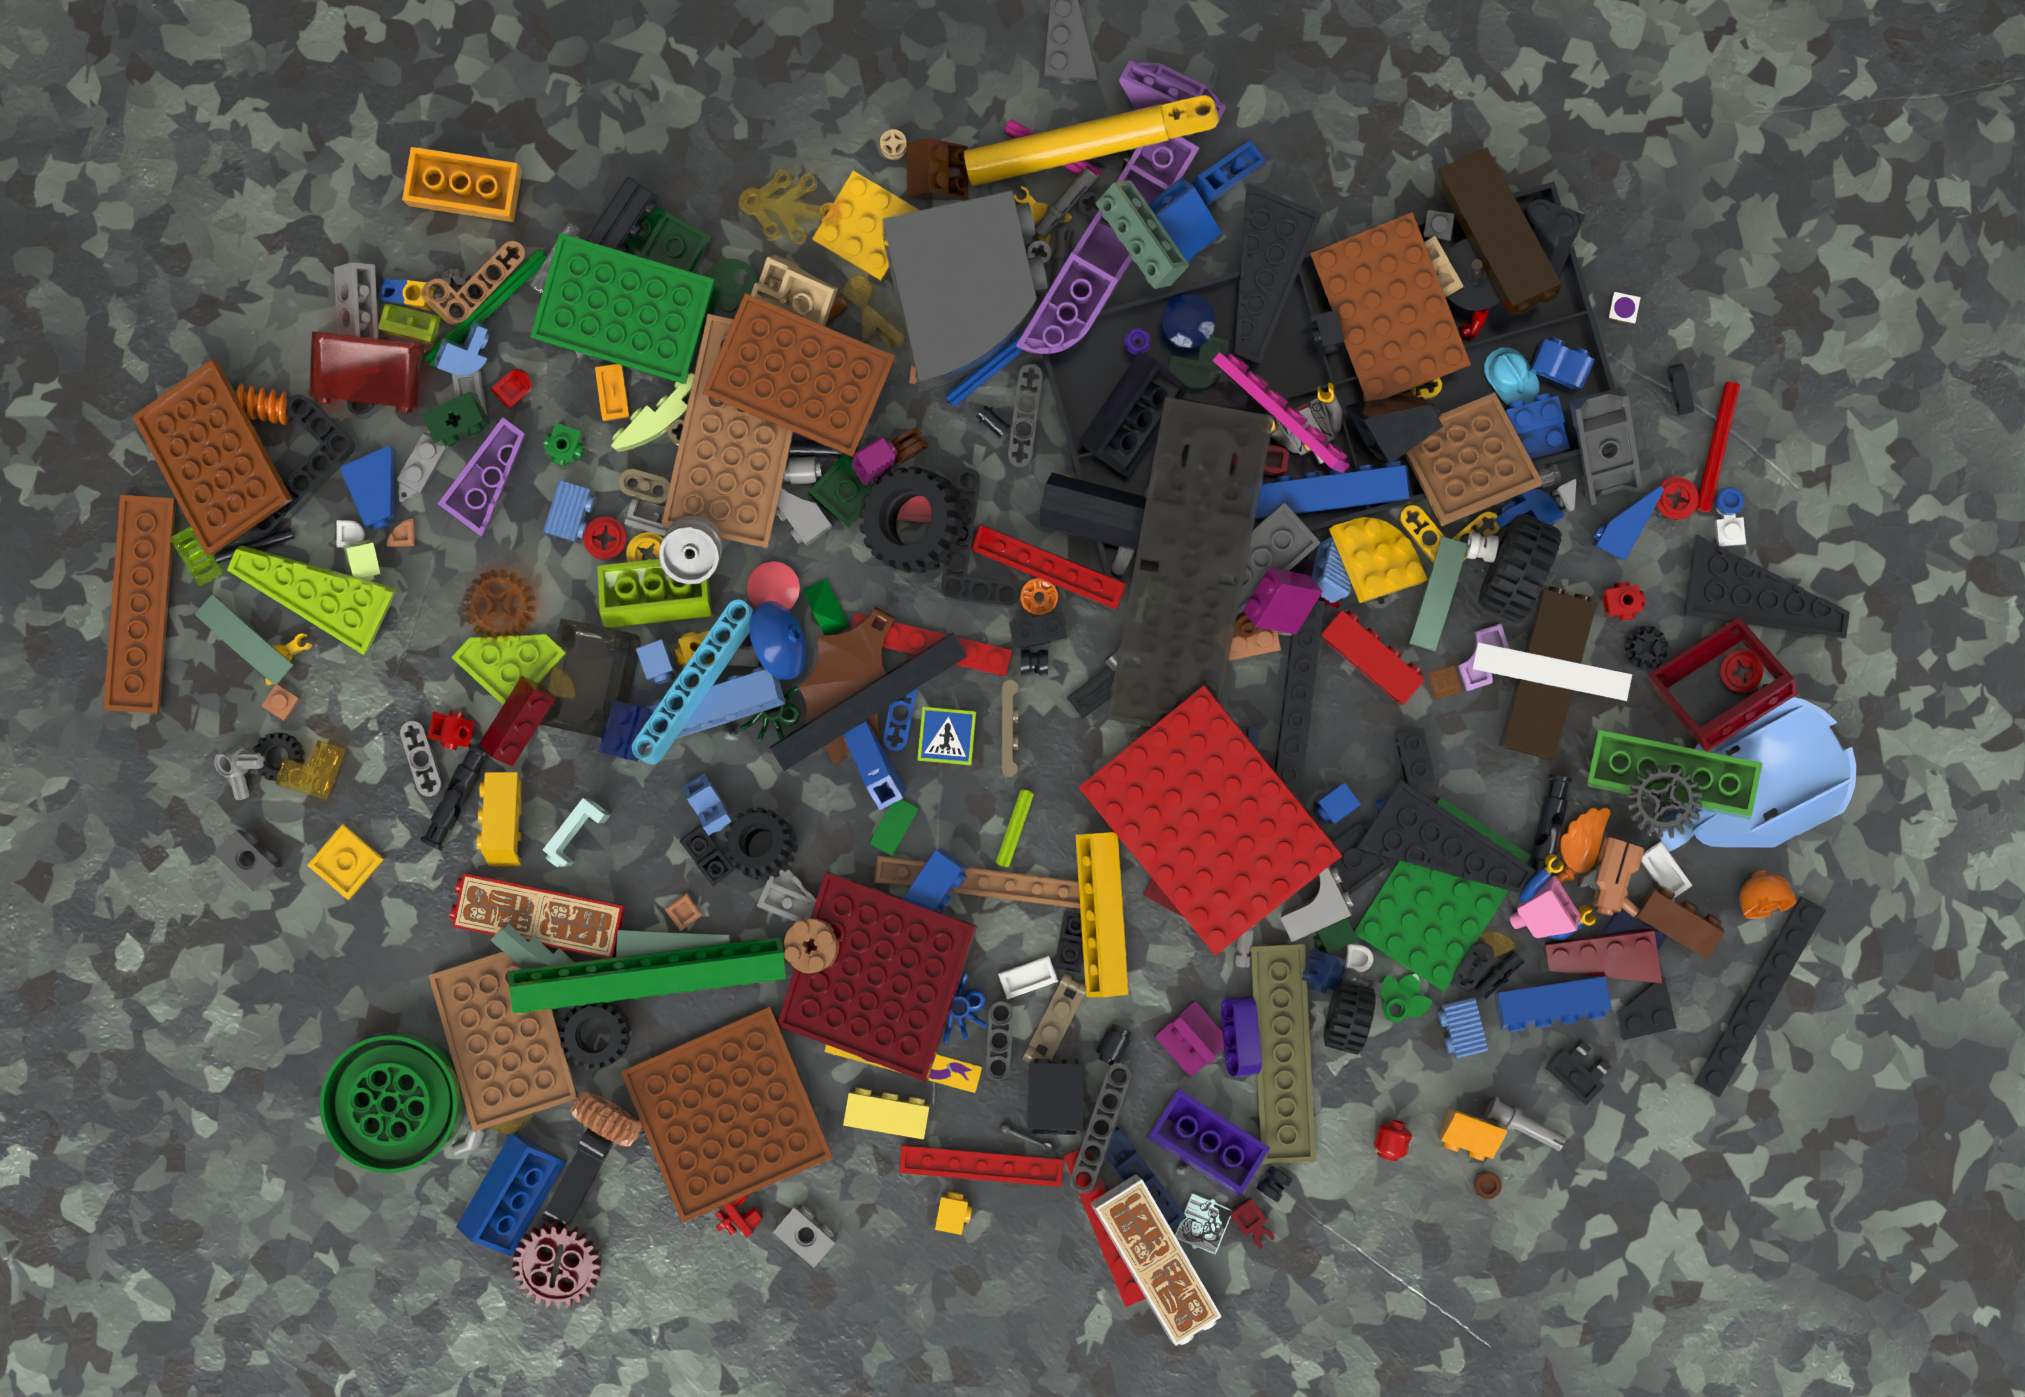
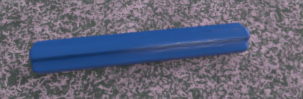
M1024 331L946 394V398L953 406L959 404L1024 350L1016 347Z

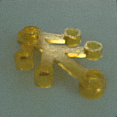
M785 170L777 171L774 179L761 189H746L739 197V206L742 211L748 215H755L763 226L764 234L771 240H775L780 236L781 229L775 222L770 220L764 209L776 211L789 230L790 239L796 244L803 243L807 238V234L801 226L797 225L790 213L820 218L827 226L837 225L842 218L841 210L834 203L815 206L794 202L806 192H812L816 189L817 180L811 174L803 175L798 185L778 199H770L768 197L779 188H786L791 184V176ZM782 175H786V181L780 183L778 181L779 177ZM808 179H812V185L809 187H805V181ZM750 197H756L755 203L749 205L748 199ZM833 209V214L830 217H826V210ZM776 227V232L769 235V228ZM796 231H802V236L798 239H795L794 233Z

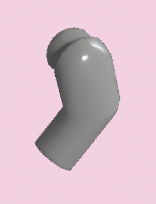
M469 1123L465 1140L452 1145L455 1156L459 1157L478 1149L482 1144L485 1129L473 1132L471 1123Z

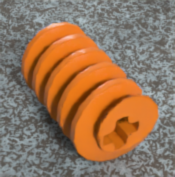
M244 383L239 384L235 394L250 419L255 420L259 417V420L263 422L269 419L273 424L279 420L284 426L288 424L291 415L286 407L289 400L287 399L286 391H282L280 397H277L276 390L271 389L268 396L266 395L265 387H261L257 394L255 393L254 385H250L246 392Z

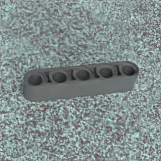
M1122 1063L1113 1064L1107 1070L1072 1172V1185L1081 1194L1093 1192L1098 1184L1132 1084L1131 1072ZM1116 1071H1124L1127 1074V1078L1123 1083L1113 1082L1112 1076ZM1114 1096L1118 1099V1104L1114 1109H1106L1103 1106L1104 1100L1107 1097ZM1100 1122L1109 1124V1131L1105 1135L1095 1133V1126ZM1090 1148H1097L1101 1152L1099 1159L1096 1161L1086 1159V1153ZM1084 1173L1089 1174L1092 1178L1090 1185L1087 1187L1078 1186V1177Z

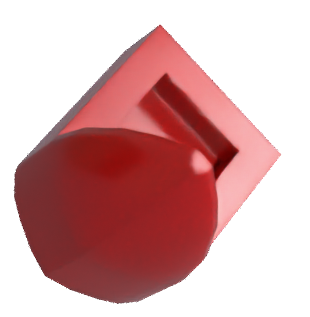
M513 369L494 385L491 391L510 410L532 389L530 374L522 369Z

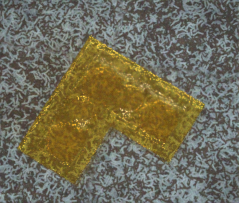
M318 740L309 765L284 758L275 783L295 791L328 800L346 750Z

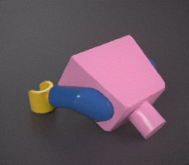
M1549 854L1545 858L1546 867L1544 869L1540 868L1524 887L1517 906L1518 912L1510 915V922L1515 929L1527 926L1536 938L1546 937L1563 940L1582 928L1581 924H1594L1596 917L1593 914L1586 916L1592 912V908L1589 905H1582L1577 910L1557 877H1551L1550 874L1552 872L1559 873L1563 869L1561 861L1556 866L1551 867V863L1557 858L1555 854Z

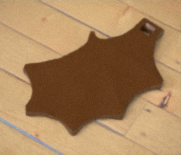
M874 607L871 615L851 631L841 634L820 635L818 637L819 655L817 664L812 674L799 686L807 706L803 725L888 673L883 667L882 646L895 616ZM874 619L886 624L883 630L872 626ZM878 713L868 718L867 722L879 743L883 746L879 734ZM843 735L824 746L834 765L840 763L846 755L851 753Z

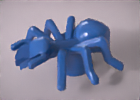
M967 973L963 974L958 993L954 998L948 1016L943 1039L944 1043H947L949 1040L953 1017L958 1021L964 1040H968L969 1037L962 1020L963 1017L966 1016L984 1028L988 1026L986 1022L969 1013L980 1011L985 1005L986 998L984 993L978 989H971L962 995L968 978Z

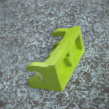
M389 303L384 306L378 329L386 334L434 346L442 318L438 315Z

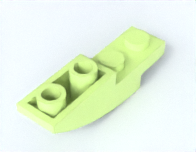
M690 373L688 375L686 384L676 382L674 385L676 390L670 396L665 395L657 403L656 407L658 410L656 412L648 406L644 409L641 407L637 409L630 418L631 424L626 429L622 427L613 436L612 440L614 442L611 446L617 452L639 447L668 432L669 426L675 420H683L688 406L684 402L690 397L694 374Z

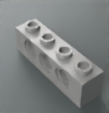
M351 262L334 267L339 375L364 376L380 372L375 265Z

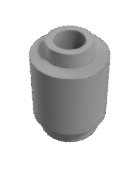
M815 456L789 458L784 482H791L792 485L817 483L818 477L823 476L822 462L817 461Z

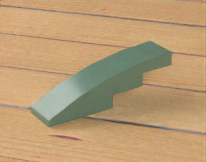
M1443 536L1440 538L1426 588L1422 594L1409 644L1436 651L1468 546L1467 543Z
M214 594L195 613L206 626L275 686L294 666L270 642L256 632L255 628Z
M509 923L490 939L505 954L525 969L574 963L560 948L552 953L535 936L526 940Z
M618 930L616 957L730 943V935Z

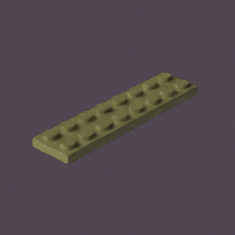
M1305 944L1251 946L1252 994L1257 1006L1262 1068L1260 1073L1257 1074L1260 1141L1270 1147L1261 1164L1316 1162L1307 982L1302 980L1303 972L1306 969Z

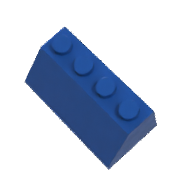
M511 1133L456 1228L472 1242L512 1256L518 1242H520L566 1161L535 1142Z

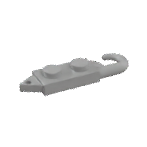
M456 416V422L453 425L458 427V416ZM429 430L422 434L397 478V481H399L400 502H404L418 493H423L448 447L445 448V446L435 444Z

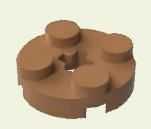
M817 918L796 922L785 936V959L795 969L804 973L820 972L834 963L839 952V942L831 925ZM812 938L815 940L814 945L818 947L817 950L808 952L805 944Z

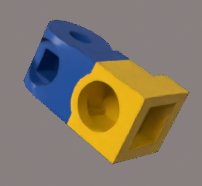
M383 279L381 302L420 308L427 311L433 310L425 303L421 295L422 288L427 282ZM430 286L429 293L434 298L435 287Z

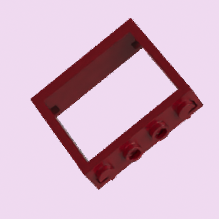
M1740 617L1728 624H1724L1716 632L1702 638L1697 644L1686 651L1680 652L1675 658L1648 674L1653 690L1706 753L1799 694L1792 675ZM1742 641L1776 680L1700 728L1667 688Z

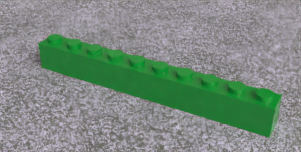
M781 937L508 971L513 1013H529L537 1010L558 1009L576 1005L584 1006L592 1003H608L616 1000L639 999L655 995L664 996L671 993L693 992L710 988L719 989L726 986L748 985L750 983L773 982L786 979Z

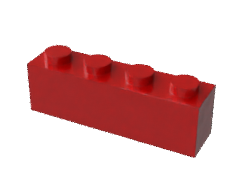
M1343 610L1339 611L1322 631L1320 638L1400 706L1404 705L1424 682L1425 679L1420 676L1423 672L1411 662L1408 665L1400 659L1402 654L1391 645L1388 647L1384 646L1379 641L1381 639L1380 635L1373 629L1368 628L1365 630L1358 624L1361 620L1350 610L1346 613Z

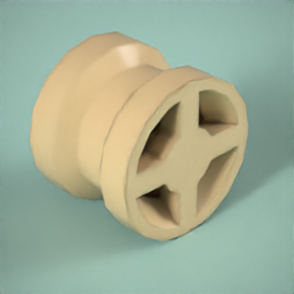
M895 129L887 130L880 138L882 154L890 160L902 158L907 151L905 135Z

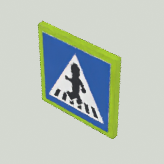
M922 707L917 761L971 765L976 712Z

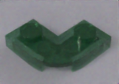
M1203 335L1198 361L1171 356L1168 370L1190 389L1210 387L1220 378L1223 372L1213 359L1219 352L1227 355L1230 340Z

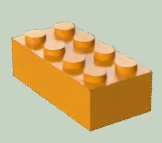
M411 147L402 200L410 207L514 222L522 169L518 163Z

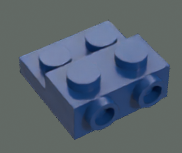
M1549 392L1535 396V402L1525 404L1524 400L1508 404L1509 409L1505 410L1531 460L1570 449L1563 425L1565 419L1558 396L1551 397Z

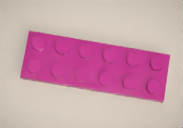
M1219 352L1213 359L1222 370L1330 468L1344 473L1350 466L1345 460L1347 455L1339 447L1333 446L1331 443L1327 444L1325 442L1327 436L1318 428H1314L1311 425L1307 426L1305 423L1308 419L1298 410H1294L1290 406L1287 408L1285 405L1288 401L1278 392H1274L1271 389L1267 390L1266 387L1269 384L1263 378L1251 371L1247 372L1246 370L1249 366L1238 356L1235 357L1231 353L1227 356Z

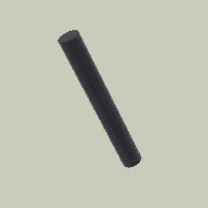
M291 528L242 544V546L262 550L295 539V534ZM241 545L215 553L216 562L219 564L231 560L235 550Z

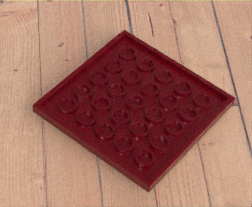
M825 872L811 918L821 919L831 925L839 942V952L834 963L823 971L804 973L794 969L777 1024L781 1028L924 1082L928 1081L977 925L837 874ZM812 938L805 944L808 952L817 950L818 947L814 945L815 940Z

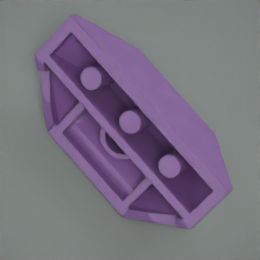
M1129 61L1119 79L1135 110L1202 95L1213 99L1219 115V121L1226 109V106L1220 103L1218 97L1208 86L1160 63ZM1204 111L1200 115H1205L1209 111Z

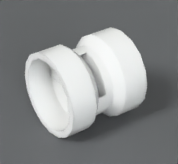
M1471 531L1467 540L1466 558L1476 559L1479 557L1483 558L1486 562L1493 563L1498 550V536L1489 535L1484 537L1480 533Z

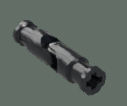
M470 743L467 755L462 764H458L443 796L444 799L436 807L430 819L432 823L426 835L420 839L423 843L440 851L443 849L442 843L449 830H453L459 818L461 807L466 803L481 775L479 771L485 759L490 757L485 750ZM460 781L464 782V793L453 790L454 786Z
M1549 774V788L1547 796L1543 798L1531 856L1534 859L1532 868L1536 871L1534 875L1540 868L1544 869L1546 867L1545 858L1549 854L1557 856L1568 804L1566 795L1572 778Z

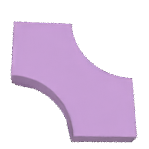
M1502 624L1474 632L1476 637L1474 652L1465 663L1458 666L1466 692L1493 683L1492 673L1475 670L1473 665L1478 643L1510 649Z

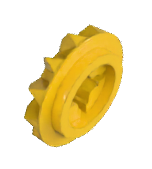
M650 532L635 536L627 547V561H644V555L638 548L648 550L654 544L652 553L656 558L660 559L659 551L663 538Z

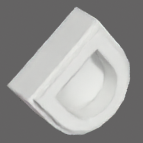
M337 520V548H344L343 545L364 541L365 530L361 524L351 520Z
M1347 945L1344 970L1347 968H1354L1358 972L1368 970L1373 963L1371 951L1362 945Z

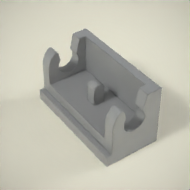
M638 498L632 499L624 522L626 526L661 537H665L666 531L669 529V527L661 525L665 510L664 506Z

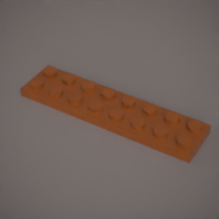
M120 495L103 710L160 714L177 499Z

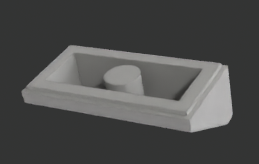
M1576 479L1549 493L1563 515L1573 511L1575 508Z

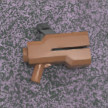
M1604 838L1594 870L1581 875L1577 881L1578 888H1584L1588 885L1595 890L1592 905L1597 907V912L1612 916L1613 912H1620L1621 908H1623L1632 917L1639 912L1640 909L1627 898V887L1631 874L1639 870L1644 848L1630 843L1627 845V842L1618 839Z

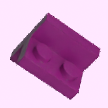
M1195 1000L1154 1035L1190 1077L1206 1063L1209 1065L1216 1059L1215 1055L1224 1048L1223 1032Z

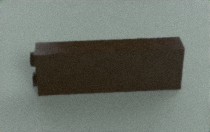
M1483 148L1439 168L1436 181L1478 259L1482 261V266L1509 316L1515 313L1519 315L1531 310L1535 304L1540 302L1548 303L1558 296L1557 294H1559L1562 283L1488 148Z
M1549 586L1548 590L1544 589L1539 594L1524 652L1581 664L1597 603L1590 602L1591 597L1575 593V596L1572 597L1565 595V590ZM1517 678L1499 746L1543 759L1555 760L1574 690Z

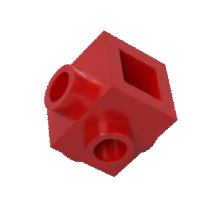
M1630 581L1614 583L1613 589L1601 591L1605 618L1619 616V621L1635 619L1636 613L1643 612L1642 607L1645 606V596L1642 590L1639 591V585L1630 586Z
M453 710L449 711V715L433 712L427 738L441 741L440 747L457 750V746L468 748L473 736L475 722L466 720V714Z

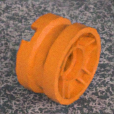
M1040 578L1028 581L1021 591V604L1024 610L1035 617L1050 614L1058 602L1056 587L1052 583ZM1038 592H1042L1044 595L1042 602L1034 600V595Z

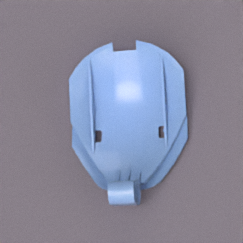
M1793 697L1708 751L1727 755L1725 753L1726 750L1729 751L1732 747L1738 745L1740 750L1730 756L1763 763L1752 817L1748 820L1704 810H1694L1700 814L1699 820L1689 818L1694 824L1692 829L1682 825L1685 831L1684 835H1680L1678 830L1675 829L1673 830L1674 838L1670 839L1668 831H1663L1661 841L1667 851H1672L1683 845L1693 835L1703 844L1712 847H1776L1790 838L1800 835L1843 813L1852 798L1855 788L1856 761L1853 748L1849 747L1843 750L1838 738L1830 728L1837 721L1820 707L1804 699ZM1698 743L1695 749L1705 751ZM1772 808H1776L1778 814L1765 820L1763 814ZM1671 813L1660 822L1674 821L1681 817L1682 814Z

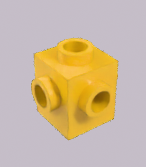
M709 631L699 634L697 632H689L678 639L677 649H674L678 665L682 664L683 668H685ZM714 654L707 658L706 665L714 661Z

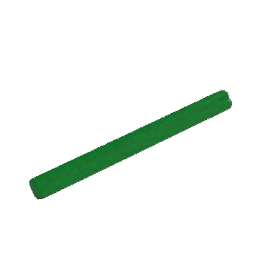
M537 249L467 319L457 324L443 338L460 344L467 337L473 321L481 324L548 261L547 255L542 250ZM442 339L424 355V359L433 367H435L433 361Z

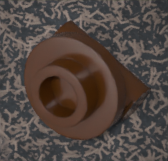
M1245 613L1237 616L1231 622L1235 633L1243 638L1255 635L1260 629L1254 626Z

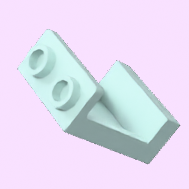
M582 798L544 847L543 851L548 854L545 858L556 867L572 866L574 861L564 854L563 850L589 817L597 823H605L611 814L592 799Z

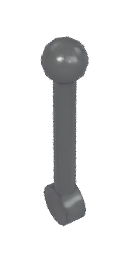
M1007 1123L1000 1126V1131L1003 1134L1010 1133L1037 1145L1045 1153L1052 1151V1144L1048 1141L1043 1143L1010 1128V1125Z

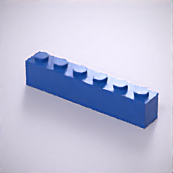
M1395 461L1391 464L1388 462L1384 463V468L1374 469L1373 465L1358 466L1357 472L1347 473L1346 470L1344 473L1330 470V475L1321 477L1319 472L1303 474V479L1293 480L1292 476H1282L1276 478V483L1266 484L1265 479L1249 481L1250 486L1243 487L1246 517L1248 520L1266 518L1284 501L1295 514L1411 499L1408 467L1406 465L1401 466L1400 461Z

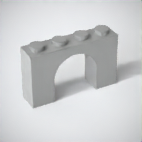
M1330 865L1319 874L1320 888L1310 900L1281 913L1280 918L1292 942L1351 916V907L1354 906L1349 892H1343L1339 884L1342 882V878L1336 867L1332 868Z

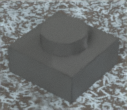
M1427 210L1422 238L1431 239L1436 236L1438 241L1450 242L1454 214Z

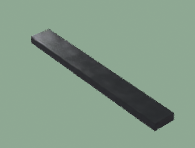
M952 632L769 748L785 771L968 655Z

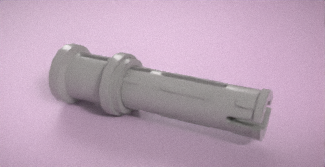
M1497 1096L1491 1099L1486 1108L1484 1118L1488 1120L1492 1118L1504 1124L1507 1130L1515 1128L1556 1151H1560L1563 1146L1553 1141V1139L1562 1143L1566 1141L1565 1135L1522 1115L1520 1108L1509 1107L1500 1102Z

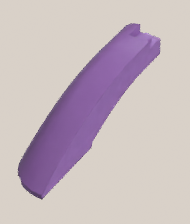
M1182 137L1169 139V141L1136 148L1117 182L1131 180L1146 203L1149 204L1183 177L1197 154L1199 147ZM1100 210L1073 252H1071L1016 347L1031 353L1051 354L1066 350L1075 345L1087 334L1131 264V255L1124 244L1119 241L1113 228L1100 223L1103 218Z

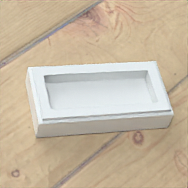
M1661 841L1643 853L1641 862L1659 888L1664 886L1675 893V898L1692 886Z
M1049 956L998 973L1007 999L1058 982Z

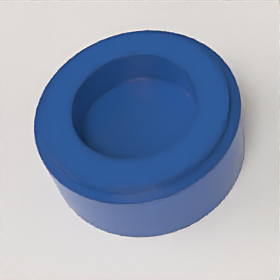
M1727 487L1719 492L1715 504L1722 514L1734 515L1742 509L1744 496L1738 489Z

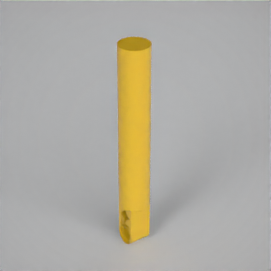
M1206 95L1164 105L1159 104L965 150L966 169L972 186L982 185L1210 130L1218 124L1219 115L1213 99ZM1204 111H1209L1205 115H1200Z

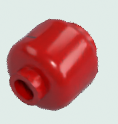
M1390 1119V1123L1384 1122L1378 1126L1373 1146L1378 1151L1377 1155L1390 1161H1398L1399 1158L1407 1155L1412 1140V1133L1405 1128L1406 1123L1397 1119Z

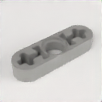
M408 721L401 727L400 737L417 790L424 796H436L443 788V781L430 740L427 738L426 728L420 722ZM411 726L414 729L420 730L416 738L418 743L424 742L425 747L420 746L412 750L410 749V745H415L414 739L407 737ZM419 751H425L429 756L428 763L423 767L418 766L414 761V757ZM431 767L433 768V772H428L430 780H436L437 784L433 786L432 792L429 789H424L423 784L427 783L425 774L419 776L418 771H426Z

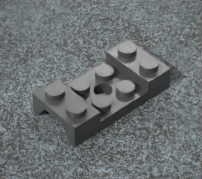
M1619 387L1569 401L1573 426L1577 430L1583 473L1581 474L1584 492L1589 503L1595 505L1602 495L1623 489L1642 492L1643 485L1630 402L1626 391ZM1608 443H1613L1614 449L1608 454H1603V447Z

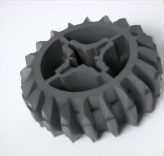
M1657 765L1656 774H1653L1649 768L1646 769L1645 773L1648 778L1645 779L1643 776L1638 775L1636 779L1641 785L1631 784L1630 789L1637 794L1631 793L1627 795L1629 801L1635 802L1628 805V811H1637L1631 816L1632 821L1642 819L1638 824V828L1642 830L1648 825L1647 835L1649 836L1653 834L1654 830H1658L1659 839L1663 838V831H1668L1670 839L1674 838L1673 830L1675 829L1678 830L1680 835H1684L1685 831L1682 825L1692 829L1694 824L1689 818L1699 820L1700 814L1694 810H1701L1703 808L1702 803L1696 802V800L1702 798V793L1693 792L1699 788L1698 782L1688 784L1692 779V775L1687 774L1682 778V768H1678L1676 773L1673 774L1672 765H1667V772H1662L1661 766ZM1658 782H1670L1663 790L1648 789ZM1677 786H1680L1685 791L1689 801L1688 807L1683 806L1682 802L1674 797ZM1670 792L1671 805L1662 807L1660 811L1659 798L1667 797ZM1642 797L1648 798L1649 802L1653 803L1656 807L1652 818L1646 814L1642 807ZM1668 813L1682 814L1681 817L1674 821L1660 822Z

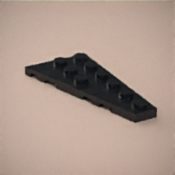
M1695 535L1684 615L1731 622L1740 617L1746 625L1846 639L1849 611L1822 597H1817L1804 590V588L1782 579V577L1745 558L1742 559L1699 535Z

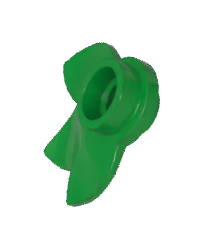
M1417 974L1406 975L1398 982L1390 975L1383 979L1380 994L1384 1000L1382 1012L1387 1020L1401 1022L1407 1016L1417 1018L1422 1016L1431 1007L1433 1001L1428 997L1419 995L1420 979ZM1393 1004L1400 1006V1011L1397 1014L1391 1012Z

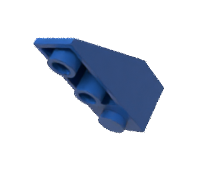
M867 720L844 733L843 736L863 782L879 810L902 799L907 788Z

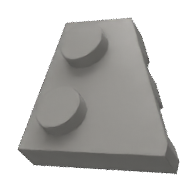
M781 869L779 871L780 876L774 878L772 875L769 876L757 907L795 923L810 919L816 899L806 890L798 878L789 869L786 872Z

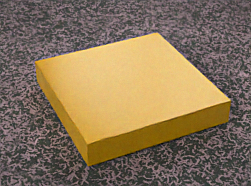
M342 824L307 866L343 897L350 900L385 859L350 828Z

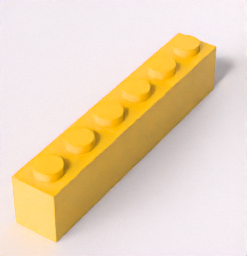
M1115 832L1078 834L1075 836L1086 997L1129 995L1118 836Z

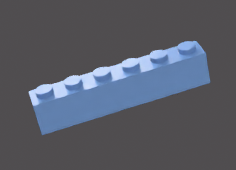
M764 667L754 669L751 674L745 676L734 675L729 677L727 682L714 683L676 739L784 705L785 700L780 679L771 675ZM662 699L652 702V706L646 708H631L627 710V714L619 716L627 748L632 750L635 738ZM683 699L676 703L675 710L682 707ZM664 722L660 726V733L667 729L668 722Z

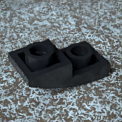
M701 824L679 840L712 886L734 871L730 862L710 835L708 836Z
M1064 911L1054 968L1080 973L1083 962L1081 914Z

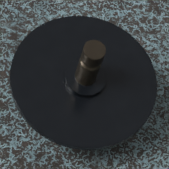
M1464 239L1453 245L1447 251L1446 256L1464 287L1447 296V298L1458 307L1471 311L1487 310L1500 304L1502 301L1469 240Z

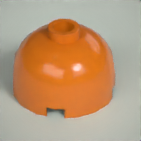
M1766 870L1753 873L1751 875L1752 879L1746 881L1740 889L1741 909L1743 915L1748 919L1768 917L1772 915L1770 911L1779 908L1780 912H1783L1796 904L1790 883L1782 876L1768 874Z

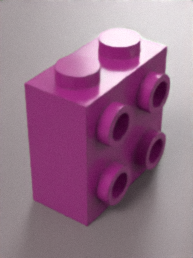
M1269 567L1243 611L1255 627L1297 634L1323 591L1310 575Z

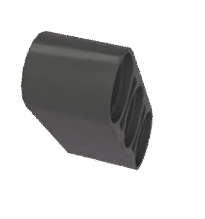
M1004 1000L993 1002L989 1009L986 1072L994 1080L1006 1078L1010 1072L1013 1009L1010 1003ZM999 1005L1005 1006L1009 1010L1008 1017L1004 1020L996 1019L993 1015L995 1007ZM994 1034H1005L1007 1043L1003 1047L993 1045L992 1037ZM995 1060H1002L1006 1065V1069L1001 1074H994L990 1069L991 1063Z

